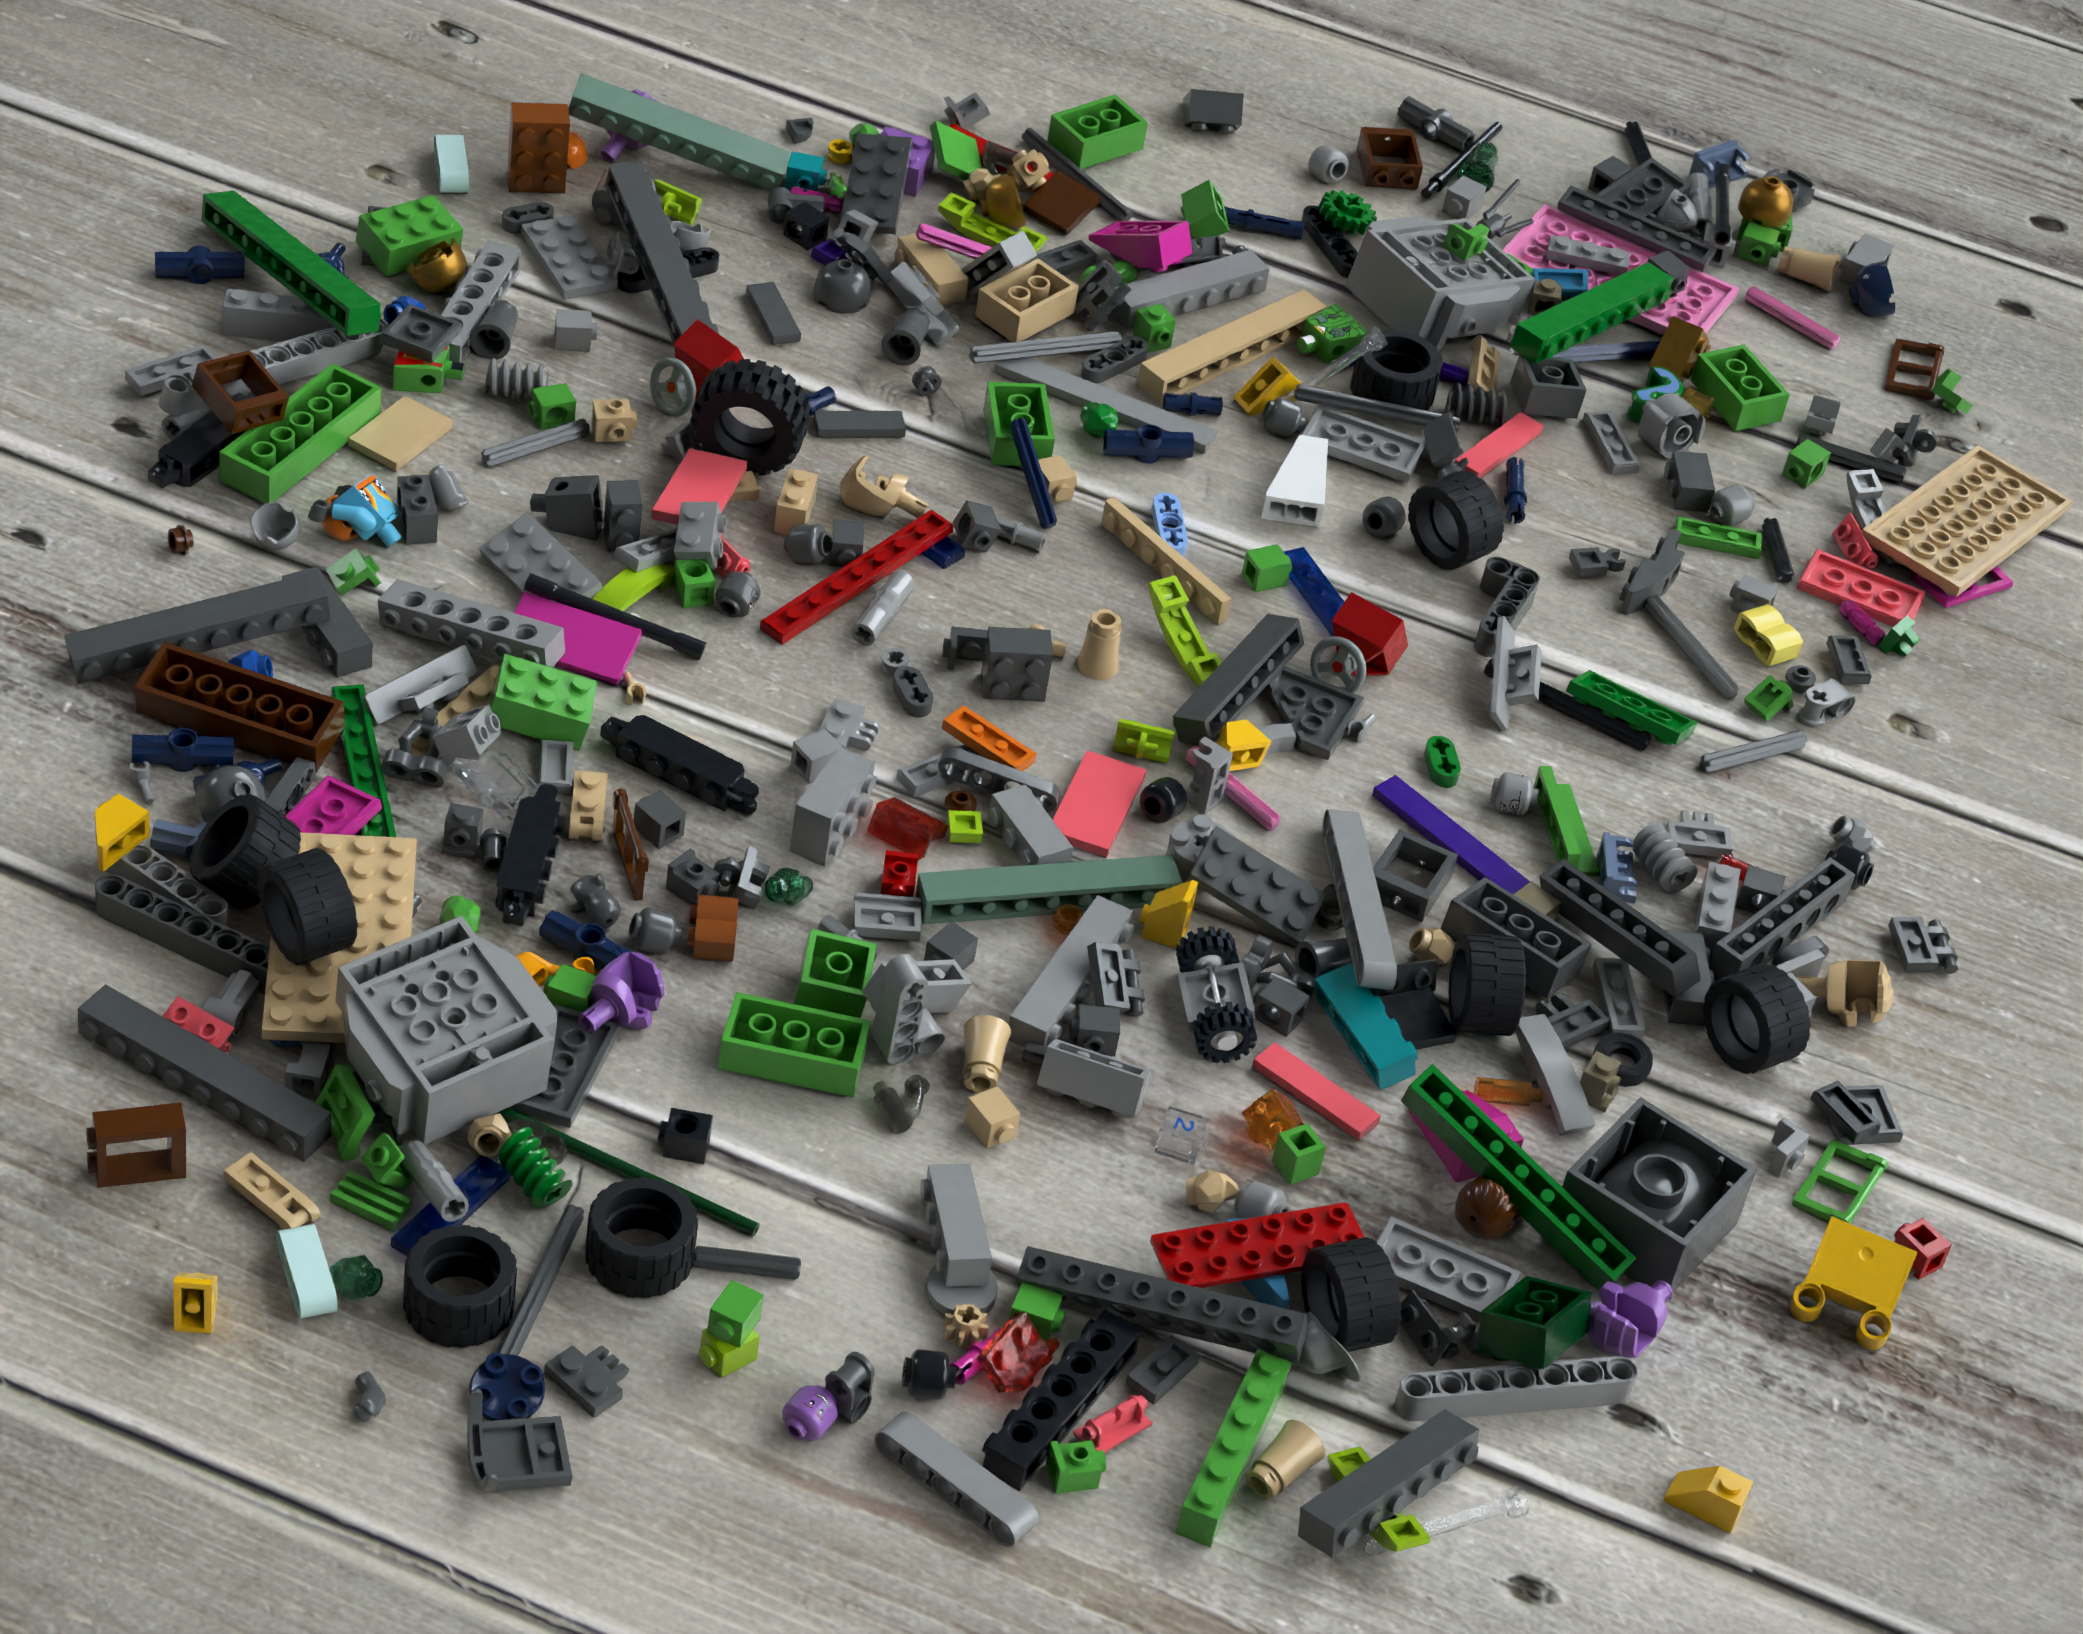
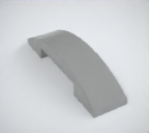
M1874 469L1848 471L1846 474L1852 508L1856 520L1862 529L1886 512L1880 499L1884 490ZM1872 548L1884 562L1897 563L1885 553Z

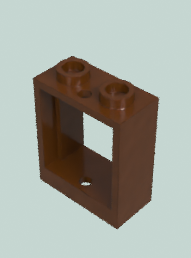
M1361 127L1357 152L1365 186L1418 189L1423 165L1414 130ZM1373 156L1403 157L1405 164L1374 162Z
M250 350L197 364L192 387L231 434L284 419L289 397ZM242 380L256 397L234 402L221 385Z
M181 1102L92 1112L93 1127L86 1128L88 1150L93 1149V1152H87V1164L89 1174L96 1173L98 1188L186 1178V1126ZM167 1138V1149L106 1156V1144Z

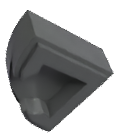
M812 118L786 120V130L794 144L804 142L811 137L813 132Z

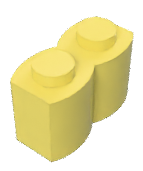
M1768 604L1740 612L1734 626V630L1740 640L1747 646L1752 647L1757 658L1767 666L1797 658L1803 644L1800 634L1791 625L1786 624L1782 615Z

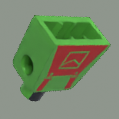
M449 345L432 363L399 350L393 367V390L440 393L446 378L463 380L465 363L450 361Z

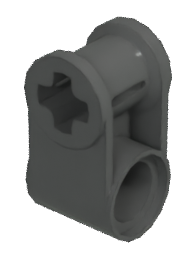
M854 1351L846 1356L845 1363L837 1371L829 1372L825 1378V1388L836 1399L837 1412L852 1423L860 1420L871 1404L872 1383L875 1374L871 1362L864 1355Z

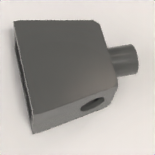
M599 475L555 477L551 479L545 494H532L530 499L531 511L546 513L548 528L551 531L597 540L604 523Z

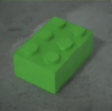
M1115 94L1051 114L1047 141L1076 166L1084 169L1142 150L1148 122Z
M434 195L359 215L356 243L370 255L371 261L383 275L388 277L406 272L411 262L416 266L420 262L417 256L441 241L446 240L449 245L451 244V238H454L461 248L464 229Z
M1745 344L1698 354L1690 380L1734 431L1782 421L1790 396Z
M987 382L983 411L992 465L1022 466L1010 430L1011 421L1024 418L1027 422L1038 459L1052 457L1055 438L1046 385Z
M504 654L494 680L489 705L492 712L498 716L501 728L541 740L574 742L573 749L579 751L590 725L597 681Z

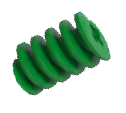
M525 1127L515 1132L503 1143L497 1157L501 1164L506 1165L507 1173L514 1176L516 1185L522 1187L523 1194L530 1197L532 1206L544 1208L565 1197L573 1184L572 1180L560 1183L565 1177V1171L559 1169L552 1172L557 1166L556 1159L546 1160L549 1150L547 1148L537 1150L541 1145V1140L537 1137L529 1139L533 1134V1130L530 1127Z

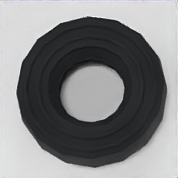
M1624 1033L1608 1034L1602 1037L1594 1048L1593 1055L1596 1051L1608 1057L1611 1054L1620 1053L1634 1060L1635 1064L1632 1066H1619L1617 1076L1621 1077L1619 1086H1636L1644 1082L1651 1072L1653 1054L1641 1039L1633 1035Z

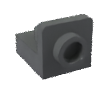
M952 626L950 639L944 638L942 657H948L947 669H954L955 659L983 661L988 630Z

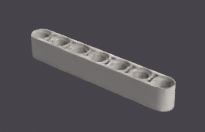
M1615 1356L1553 1361L1546 1368L1540 1370H1532L1524 1367L1523 1364L1410 1373L1406 1374L1400 1382L1394 1410L1404 1420L1425 1421L1430 1420L1444 1409L1461 1418L1617 1405L1629 1400L1638 1375V1367L1632 1360L1626 1357Z

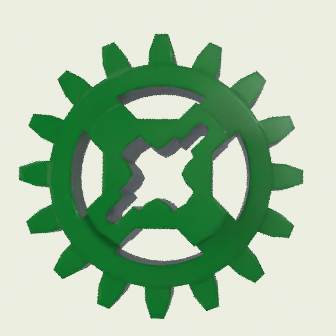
M1331 190L1330 193L1326 191L1318 206L1320 208L1319 213L1325 215V221L1333 222L1332 226H1338L1343 232L1350 230L1353 235L1356 232L1364 235L1372 221H1376L1378 218L1375 216L1376 211L1370 209L1371 204H1365L1360 196L1353 193L1347 195L1343 190H1340L1339 193L1335 190Z

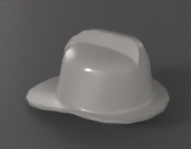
M1307 1312L1308 1333L1299 1364L1297 1365L1302 1370L1312 1374H1323L1337 1369L1348 1379L1354 1382L1359 1381L1361 1377L1359 1368L1348 1351L1323 1328L1311 1312Z

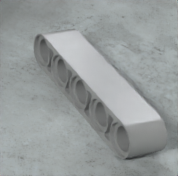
M143 842L105 870L108 874L121 876L227 926L228 905L226 900L196 881L191 875Z
M906 1411L901 1412L876 1433L875 1443L885 1457L1002 1545L1013 1546L1038 1523L1039 1516L1037 1510L1027 1499L913 1414Z

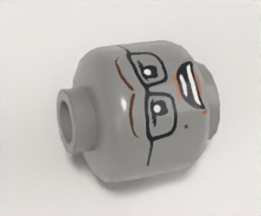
M1505 772L1500 778L1494 779L1490 802L1495 803V809L1499 812L1523 816L1529 807L1535 808L1538 789L1533 788L1531 777Z

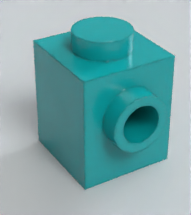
M792 151L786 169L784 188L791 191L792 187L795 186L804 188L805 192H807V189L818 192L820 185L825 186L828 169H823L824 157Z

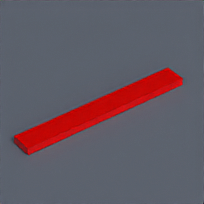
M931 509L761 620L760 629L783 645L953 532V524Z

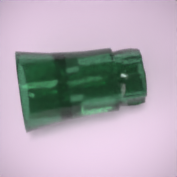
M1482 141L1471 150L1466 162L1460 167L1457 175L1458 180L1465 176L1486 186L1485 193L1489 191L1494 184V173L1498 163V150L1496 146L1491 142L1486 143Z

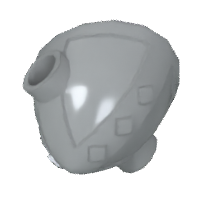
M1674 189L1658 215L1651 213L1648 215V219L1678 232L1686 233L1695 227L1698 216L1697 209H1695L1690 199L1678 189Z

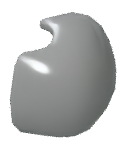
M681 221L671 222V230L674 236L679 238L681 252L706 246L711 233L710 228L703 232L701 224L692 227Z
M446 464L438 465L432 468L428 475L436 505L445 510H455L468 504L469 502L451 469H443V467L447 466Z
M276 501L262 505L254 511L250 518L251 530L256 540L262 546L272 550L287 548L296 541L301 531L300 521L294 510L290 511L281 502Z

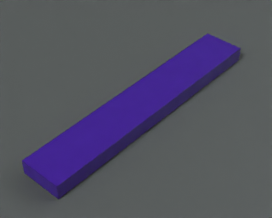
M1397 775L1374 787L1372 796L1431 843L1458 854L1456 863L1479 881L1486 877L1511 894H1515L1530 882Z

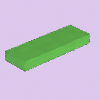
M1676 516L1674 529L1682 532L1679 539L1680 544L1759 559L1762 533Z

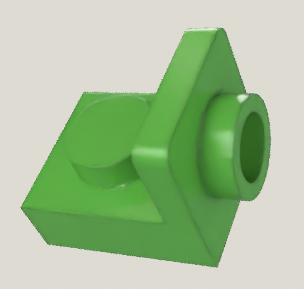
M1769 675L1744 698L1745 705L1767 722L1781 708L1785 707L1787 710H1790L1793 707V692L1787 683L1782 680L1778 682Z

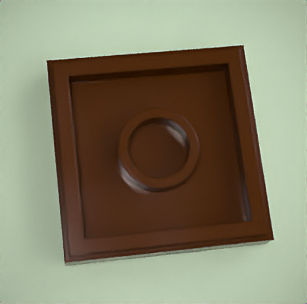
M1057 170L1023 204V208L1027 213L1061 233L1068 235L1101 202V195Z

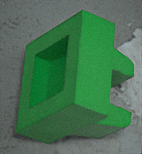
M1906 615L1888 632L1878 646L1886 654L1893 650L1905 657L1912 651L1911 647L1920 641L1919 636L1912 629L1916 623Z

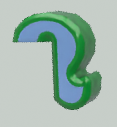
M1650 367L1645 384L1646 388L1633 391L1632 406L1628 407L1627 415L1634 422L1640 423L1644 413V404L1649 399L1656 400L1660 396L1669 393H1676L1682 397L1684 386L1680 379L1668 369Z

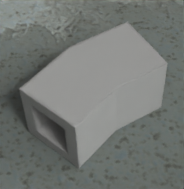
M1291 723L1272 724L1258 729L1272 741L1265 756L1275 752L1293 751L1296 735Z

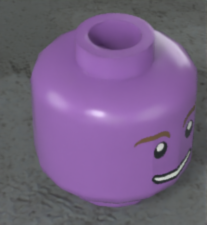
M806 1385L799 1388L782 1410L785 1429L788 1434L797 1440L815 1441L820 1439L838 1416L837 1402L833 1394L819 1385Z

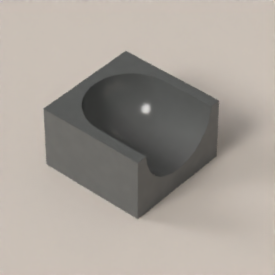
M1640 1097L1567 1171L1562 1188L1636 1257L1625 1273L1626 1276L1650 1287L1656 1281L1662 1280L1667 1282L1674 1292L1737 1225L1757 1169Z

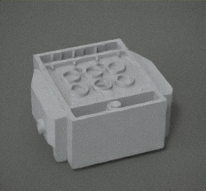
M1407 217L1372 221L1368 226L1345 286L1354 294L1355 298L1362 301L1390 328L1415 333L1430 341L1438 351H1441L1447 337L1455 338L1495 332L1508 321L1509 317L1520 316L1535 281L1532 275L1488 237L1486 238L1488 244L1481 254H1476L1465 261L1443 248V243L1452 224L1457 223L1466 230L1475 227L1467 218L1439 221L1421 217Z
M463 916L454 918L338 967L335 1002L344 1014L343 1026L347 1059L365 1083L371 1100L374 1102L378 1101L385 1113L392 1116V1126L399 1135L413 1130L421 1142L428 1144L472 1124L474 1119L495 1114L547 1090L557 1027V1010L520 960L483 937L478 938Z

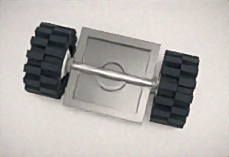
M1209 926L1208 931H1204L1203 927L1197 928V934H1194L1192 931L1188 932V939L1182 937L1179 940L1180 945L1177 944L1176 956L1181 972L1177 974L1189 1032H1194L1199 1054H1203V1058L1206 1060L1212 1057V1062L1218 1063L1220 1058L1223 1059L1224 1063H1230L1229 1058L1234 1057L1235 1061L1241 1059V1053L1247 1056L1250 1053L1249 1048L1254 1049L1256 1046L1257 1033L1253 1021L1256 1020L1255 1009L1244 963H1239L1234 938H1232L1229 932L1225 933V929L1219 928L1216 932L1214 926Z

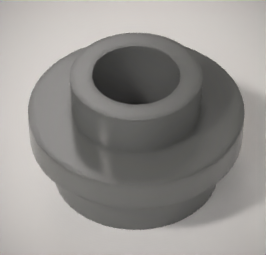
M1792 666L1786 672L1787 684L1795 692L1804 693L1813 687L1816 682L1814 672L1806 666Z

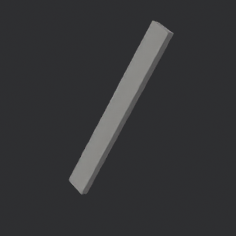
M1030 358L998 361L995 365L994 373L1019 383L1045 384L1048 394L1084 407L1090 402L1107 404L1116 410L1118 421L1136 428L1145 424L1158 426L1165 432H1193L1194 450L1205 453L1216 438L1217 430Z

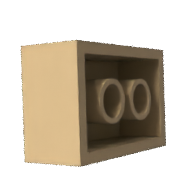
M1036 259L980 288L975 316L1011 342H1020L1074 314L1079 286L1040 259Z

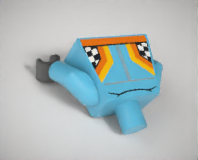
M374 473L354 486H338L335 495L339 497L331 503L333 506H330L325 500L319 499L313 503L308 514L310 520L319 523L325 521L327 514L332 515V519L347 521L362 539L366 541L377 534L387 548L402 537L391 523L400 515V511Z

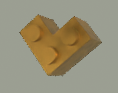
M1673 316L1648 365L1649 368L1662 367L1668 369L1683 384L1685 379L1688 380L1691 377L1698 354L1710 351L1711 345H1708L1710 341L1704 329Z

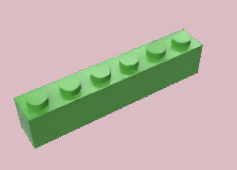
M1257 1349L1182 1506L1176 1534L1211 1548L1284 1392L1292 1362Z

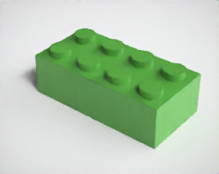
M736 992L721 1040L718 1069L854 1098L867 1050L871 1020Z

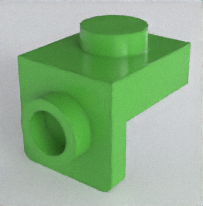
M1454 223L1449 228L1443 248L1465 261L1476 254H1481L1488 244L1486 238L1490 228L1479 224L1466 230L1457 223Z
M1947 368L1944 373L1937 377L1935 386L1931 391L1943 398L1944 400L1941 404L1953 413L1959 409L1967 414L1973 405L1953 392L1961 380V376Z
M357 548L326 568L335 587L342 595L367 578L376 587L381 584L376 574L380 571L378 565L370 555L364 557Z
M382 1133L360 1157L371 1172L373 1179L380 1185L387 1188L391 1186L404 1191L413 1181L401 1165L404 1154L388 1134Z

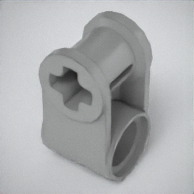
M1828 679L1824 683L1811 687L1806 691L1805 705L1799 709L1797 717L1802 724L1808 727H1820L1825 723L1847 715L1854 707L1856 697L1835 679Z

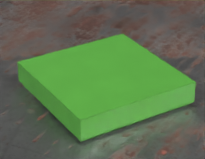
M938 121L930 125L938 168L963 180H967L968 175L975 169H982L976 139Z

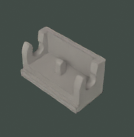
M1204 736L1199 741L1200 750L1193 749L1192 753L1197 764L1190 788L1199 793V796H1193L1188 791H1186L1187 802L1199 809L1201 814L1206 815L1223 800L1233 753Z

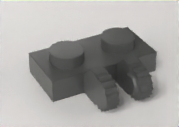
M1559 992L1552 995L1551 1004L1544 999L1535 1004L1537 1015H1546L1564 1049L1607 1030L1610 1024V1019L1590 999L1575 1005L1568 997H1565V994L1563 995Z

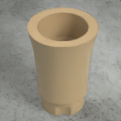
M1785 247L1780 258L1778 272L1788 274L1789 277L1803 280L1826 291H1830L1838 271L1840 255Z
M1099 609L1097 613L1091 615L1085 640L1076 660L1078 670L1083 675L1092 679H1109L1114 677L1119 670L1118 653L1121 636V618L1113 613L1112 610Z
M991 1015L974 1016L965 1022L963 1028L965 1039L963 1074L965 1087L978 1094L997 1086L1011 1029L1004 1020Z
M1293 1419L1288 1420L1272 1443L1253 1462L1252 1468L1246 1472V1484L1259 1498L1264 1500L1270 1497L1273 1498L1303 1472L1324 1458L1325 1448L1321 1439L1303 1422Z

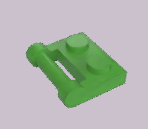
M335 1065L315 1104L331 1112L330 1131L338 1144L337 1152L343 1161H350L360 1154L359 1143L372 1123L375 1113L349 1066Z

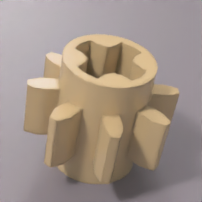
M973 1304L955 1305L954 1313H946L944 1317L943 1327L946 1328L945 1340H951L959 1349H968L973 1343L978 1342V1338L986 1339L989 1328L986 1325L987 1314L981 1313Z

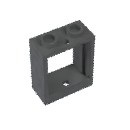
M1399 829L1373 868L1382 905L1419 922H1423L1452 878L1458 854ZM1398 857L1435 873V876L1425 889L1386 871L1394 859Z

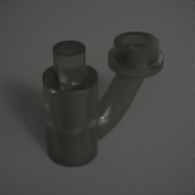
M988 141L982 152L984 168L988 169L992 176L1007 174L1005 171L999 173L995 164L1008 169L1013 164L1011 159L1019 152Z
M913 1075L904 1083V1092L911 1099L908 1107H905L896 1090L892 1087H887L884 1081L877 1082L873 1086L876 1094L874 1102L894 1134H901L907 1131L922 1110L924 1095L928 1092L930 1084L921 1075Z

